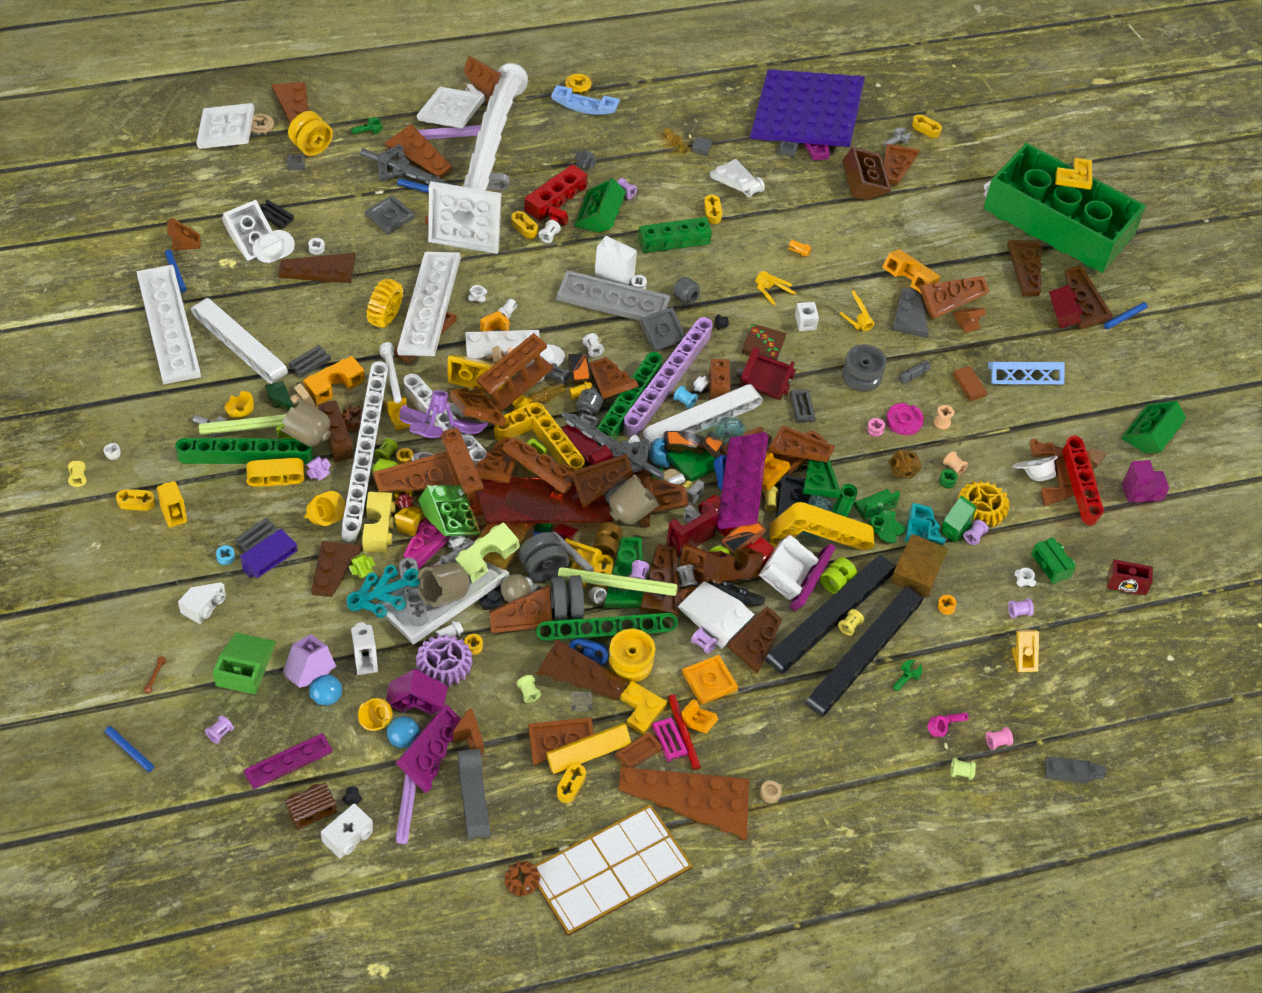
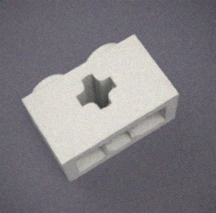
M353 804L321 831L322 842L341 859L345 854L349 855L361 840H366L370 837L373 831L372 819L358 806Z

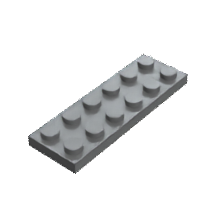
M567 270L557 293V301L639 321L643 317L667 309L670 295Z

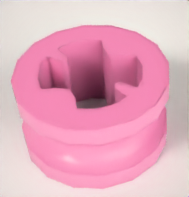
M879 418L871 419L867 427L868 433L873 437L881 436L884 433V421Z

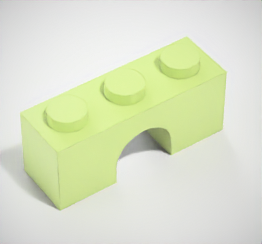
M503 522L499 526H494L486 536L478 538L470 548L462 550L455 558L456 563L466 570L469 580L473 584L488 572L487 565L483 560L486 554L496 552L506 559L520 548L519 540Z

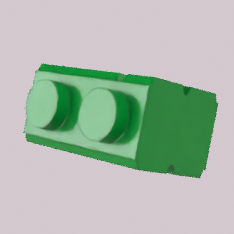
M1054 537L1034 545L1031 555L1052 584L1061 582V580L1068 579L1073 575L1076 568L1075 562L1071 557L1067 556L1063 545L1058 543Z

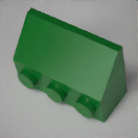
M614 178L588 189L574 226L598 233L610 230L615 224L614 221L624 201L623 198L626 191Z
M1178 401L1147 404L1121 438L1144 453H1159L1164 450V447L1173 438L1177 430L1181 428L1187 418Z

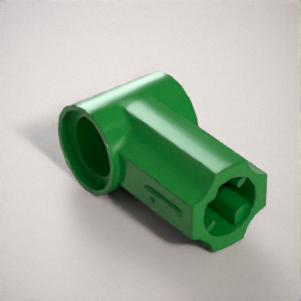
M845 484L841 487V494L832 509L833 513L848 518L858 494V490L853 484Z

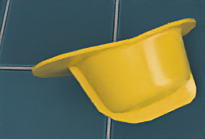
M325 492L315 496L306 507L307 514L304 515V518H308L315 525H331L344 518L346 503L338 492Z

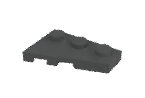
M903 287L892 330L928 338L929 332L921 294L916 290Z

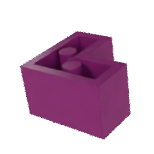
M1150 460L1132 461L1122 482L1127 502L1161 501L1165 499L1169 491L1164 472L1154 471Z
M413 669L389 683L386 701L391 705L392 709L400 713L416 707L432 715L444 708L448 686L440 683L437 679L423 674L420 670Z

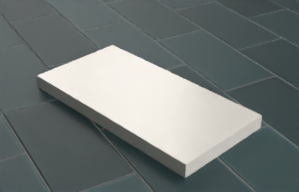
M470 540L460 548L467 550L474 544V541ZM485 562L488 572L473 584L469 580V590L465 597L435 608L432 605H426L428 621L422 626H415L410 622L407 604L400 611L396 610L393 605L383 601L375 605L382 604L387 609L385 618L414 645L502 584L504 579L509 576V572ZM403 588L390 594L395 597L401 596L406 602ZM415 596L410 601L413 603L418 602L421 598ZM415 610L416 616L421 617L420 610Z

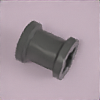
M552 363L551 365L554 369L546 377L549 379L553 378L559 381L560 385L564 386L570 378L571 371L564 370L558 367L556 363Z

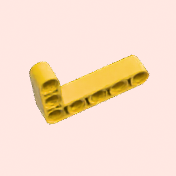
M533 402L503 415L506 418L505 426L494 424V437L497 441L502 437L514 438L533 430L559 465L562 466L564 463L570 466L569 470L571 471L584 468L585 460L541 403Z
M802 502L793 504L769 524V538L772 546H777L781 540L789 535L794 538L802 531L863 551L871 550L875 546L874 529L872 526Z

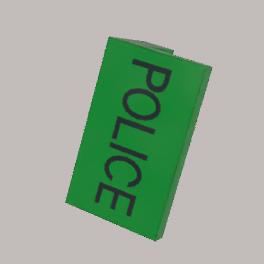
M888 489L856 501L854 507L863 520H866L874 515H879L882 511L896 508L901 493L899 491L891 493Z

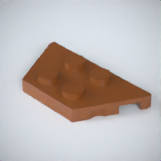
M474 386L471 391L467 387L451 390L449 397L463 415L505 426L506 418L479 386Z

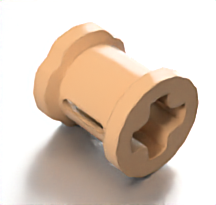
M943 405L937 410L938 416L935 418L934 424L937 428L944 430L950 427V418L954 416V410L948 405Z
M955 451L950 452L943 460V464L945 466L948 465L958 476L969 465L968 462L962 461Z

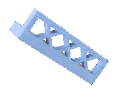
M988 362V369H991V384H1064L1065 362ZM996 369H1003L1007 376L1003 380H996ZM1017 369H1020L1025 374L1021 380H1016L1012 376ZM1034 370H1039L1043 374L1039 380H1034L1030 376ZM1052 370H1059V380H1052L1048 374Z

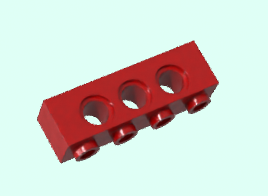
M572 164L526 196L524 199V211L538 221L549 216L548 211L551 206L560 208L562 204L586 189L588 174Z

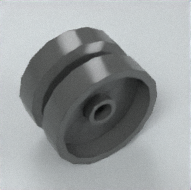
M861 344L852 347L847 352L842 376L844 382L849 387L863 392L878 388L882 382L887 360L885 354L873 345Z
M544 532L534 535L526 540L518 550V557L521 563L524 565L529 578L535 582L551 580V577L558 576L560 567L567 568L570 558L555 533Z
M570 575L567 580V589L562 576L551 577L550 599L553 620H565L567 608L572 620L583 619L584 597L581 576Z

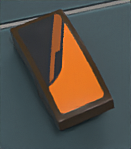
M587 353L568 354L572 384H584L585 381L587 383L591 382Z
M710 429L700 441V444L714 457L722 448L724 442Z
M665 431L663 433L665 448L680 454L685 449L699 455L705 452V448L700 444L703 436L683 431Z

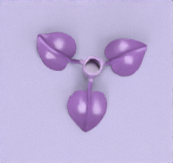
M441 390L432 392V399L426 413L410 409L405 405L401 407L399 418L402 422L411 424L410 431L412 433L428 438H437L443 434L441 427L433 425L436 413H444V410H447L450 425L455 426V428L458 427L462 433H479L488 424V422L453 420L450 403H447L448 393Z

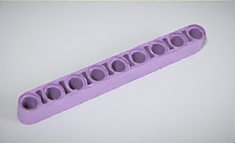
M701 317L695 322L626 414L623 426L625 436L631 438L633 435L638 436L709 341L713 325L709 318Z

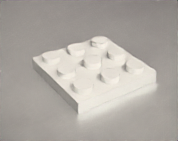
M439 87L417 114L418 121L463 129L485 101V96L480 93Z
M253 103L203 108L196 143L198 148L249 143L255 109Z

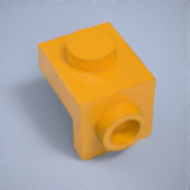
M496 311L480 319V332L496 331L498 329L509 331V320L499 311Z
M694 699L681 712L688 728L705 734L718 721L716 713L701 709L697 700Z

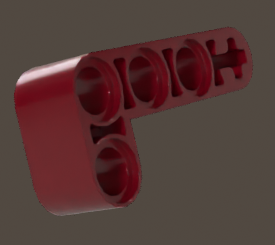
M568 424L561 427L562 431L583 456L586 467L614 458L606 444L599 446L594 439L585 436L576 427L573 428Z

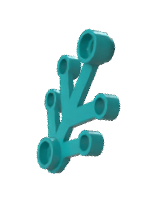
M394 565L385 567L384 574L380 580L376 573H369L360 590L348 595L347 607L354 612L365 609L373 612L377 618H384L387 615L385 606L369 602L377 599L393 605L398 611L403 610L406 607L403 597H395L388 593L408 585L412 587L418 586L420 584V579H417L419 572L415 568H410L405 571L403 579L388 585V581L398 575V570ZM375 586L374 590L368 593L370 587Z

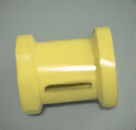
M72 461L68 464V471L70 472L68 483L71 486L80 487L86 484V477L84 476L86 466L84 462Z
M851 609L848 612V616L838 623V627L842 633L851 636L855 632L854 629L864 622V617L859 611Z

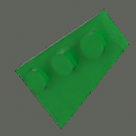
M808 459L803 494L839 498L841 491L830 459L828 462Z

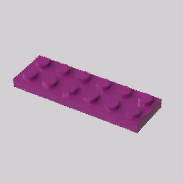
M766 432L729 439L717 521L719 529L757 524L768 443Z

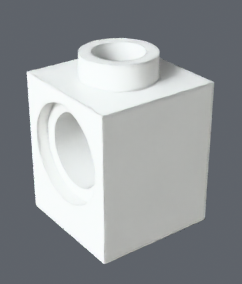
M815 302L797 303L795 318L799 331L817 330L819 316Z

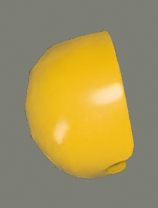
M241 391L238 397L231 395L229 401L225 403V412L234 419L248 417L254 409L253 395L247 391Z
M372 698L362 703L358 711L359 723L364 729L370 731L385 728L391 723L393 717L391 705L381 698Z

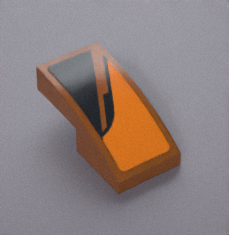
M759 521L753 525L738 526L722 542L735 555L736 549H744L750 542L754 544L767 529Z

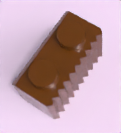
M326 782L321 785L319 783L314 784L305 792L293 793L285 800L286 810L296 830L320 821L333 813H337L336 801Z

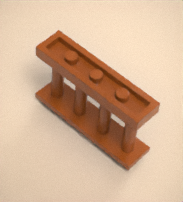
M535 333L531 334L476 380L479 386L489 395L491 394L490 400L500 412L505 410L554 369L549 362L540 356V353L547 348V345ZM534 359V362L526 368V365ZM520 371V374L512 380V376ZM506 383V385L502 389H500L499 391L497 390L501 385Z
M459 428L445 430L440 436L464 494L467 496L474 517L481 516L484 510L476 491L484 489L482 481Z

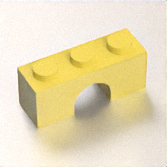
M368 492L367 519L377 520L378 522L375 524H364L363 552L387 553L388 545H392L390 529H394V517L391 516L392 513L396 512V504L392 499V493Z

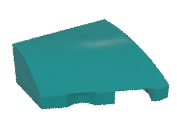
M912 503L908 511L905 542L908 543L913 534L939 545H944L946 539L941 537L939 532L940 526L934 518L932 507Z

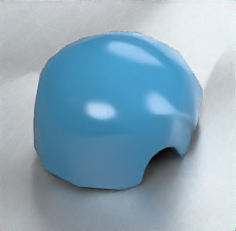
M656 438L651 442L648 458L654 466L668 468L670 463L666 460L668 451L664 448L665 441L663 438Z
M330 674L317 677L309 687V697L317 705L329 706L334 704L342 694L341 683Z
M406 716L395 718L387 727L388 740L393 746L398 748L409 747L420 734L418 724L412 718Z

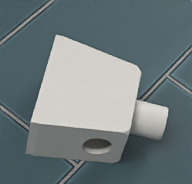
M362 622L357 623L351 628L357 675L378 672L376 645L372 626ZM367 649L369 655L363 657L361 650Z

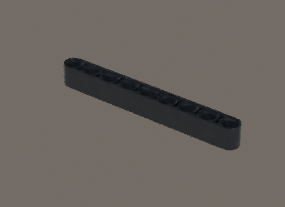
M882 555L877 556L768 654L765 662L781 675L784 674L830 633L841 620H844L848 616L849 610L856 609L894 574L896 566Z
M905 586L811 693L805 706L821 717H824L918 609L924 596L909 586Z

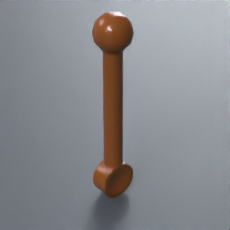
M163 656L158 657V665L148 685L143 689L146 694L152 692L154 680L161 666L166 664V659Z

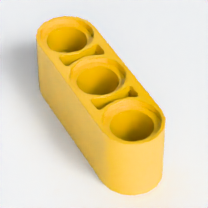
M299 458L251 461L246 465L247 484L252 487L299 484L304 481V462Z

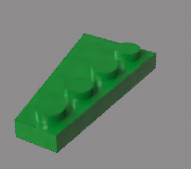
M622 537L619 550L624 547L632 548L637 552V560L643 561L642 537ZM616 558L612 575L629 577L632 573V567L625 568L620 566ZM609 586L604 608H639L644 591Z

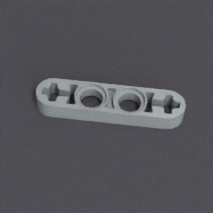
M405 558L400 561L401 579H403V575L407 570L406 567L408 566L418 571L417 562L414 559ZM421 584L416 587L405 586L403 590L410 622L415 626H422L428 621L426 604L422 599L414 603L410 601L412 597H420L418 588H421ZM415 610H420L421 617L416 616Z

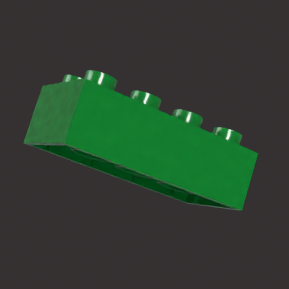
M1026 142L992 178L983 209L994 214L999 220L1007 221L1024 230L1027 235L1037 237L1048 243L1058 252L1066 253L1083 262L1086 267L1104 273L1135 236L1147 205L1093 177L1091 189L1056 185L1057 167L1072 170L1073 167Z

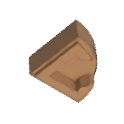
M1098 449L1087 450L1090 452L1093 466L1097 468L1106 457L1107 452Z

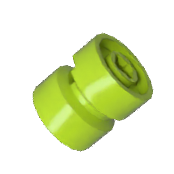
M839 557L821 574L820 582L828 592L836 594L857 575V570L848 559Z

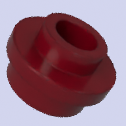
M400 494L394 501L398 508H409L413 506L414 497L410 496V494Z

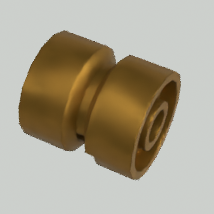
M601 523L598 526L592 547L601 550L602 555H608L614 559L617 556L623 535L622 529L614 523Z

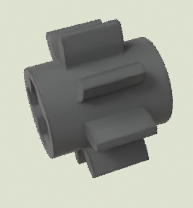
M585 149L582 152L577 151L574 157L578 160L576 165L586 170L589 167L593 168L596 160L593 159L595 154Z

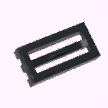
M268 199L265 201V204L262 203L260 205L266 220L280 229H284L294 221V215Z

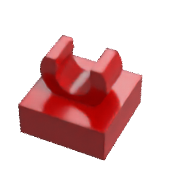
M551 206L548 211L550 220L556 221L559 225L566 226L569 221L567 212Z

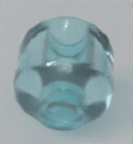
M724 417L716 424V435L724 442H729L730 438L739 437L745 433V426L738 417Z

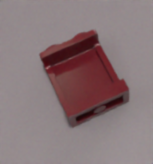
M753 347L739 386L743 387L750 384L758 393L781 401L783 395H787L790 389L789 379H794L797 370L794 369L795 362L791 361L790 365L759 354L760 349Z
M706 500L703 502L701 516L682 526L676 518L669 522L666 545L677 547L678 558L682 556L684 545L689 544L698 547L715 536L719 515L717 508Z

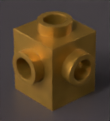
M898 450L888 461L891 471L896 477L912 479L922 468L916 452Z

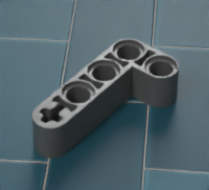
M480 748L458 751V771L468 840L490 837Z

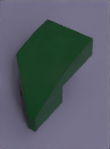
M284 381L265 385L266 393L269 400L272 401L273 407L286 406L287 410L292 407Z

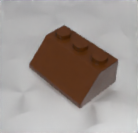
M851 147L842 162L852 197L867 201L890 193L891 188L881 154Z

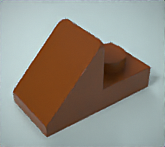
M173 218L167 221V235L172 237L173 250H190L201 247L199 233Z
M968 307L953 311V316L964 332L979 329L980 317L986 315L985 308Z
M470 708L454 729L453 742L467 740L470 750L480 748L481 755H484V743L473 709Z

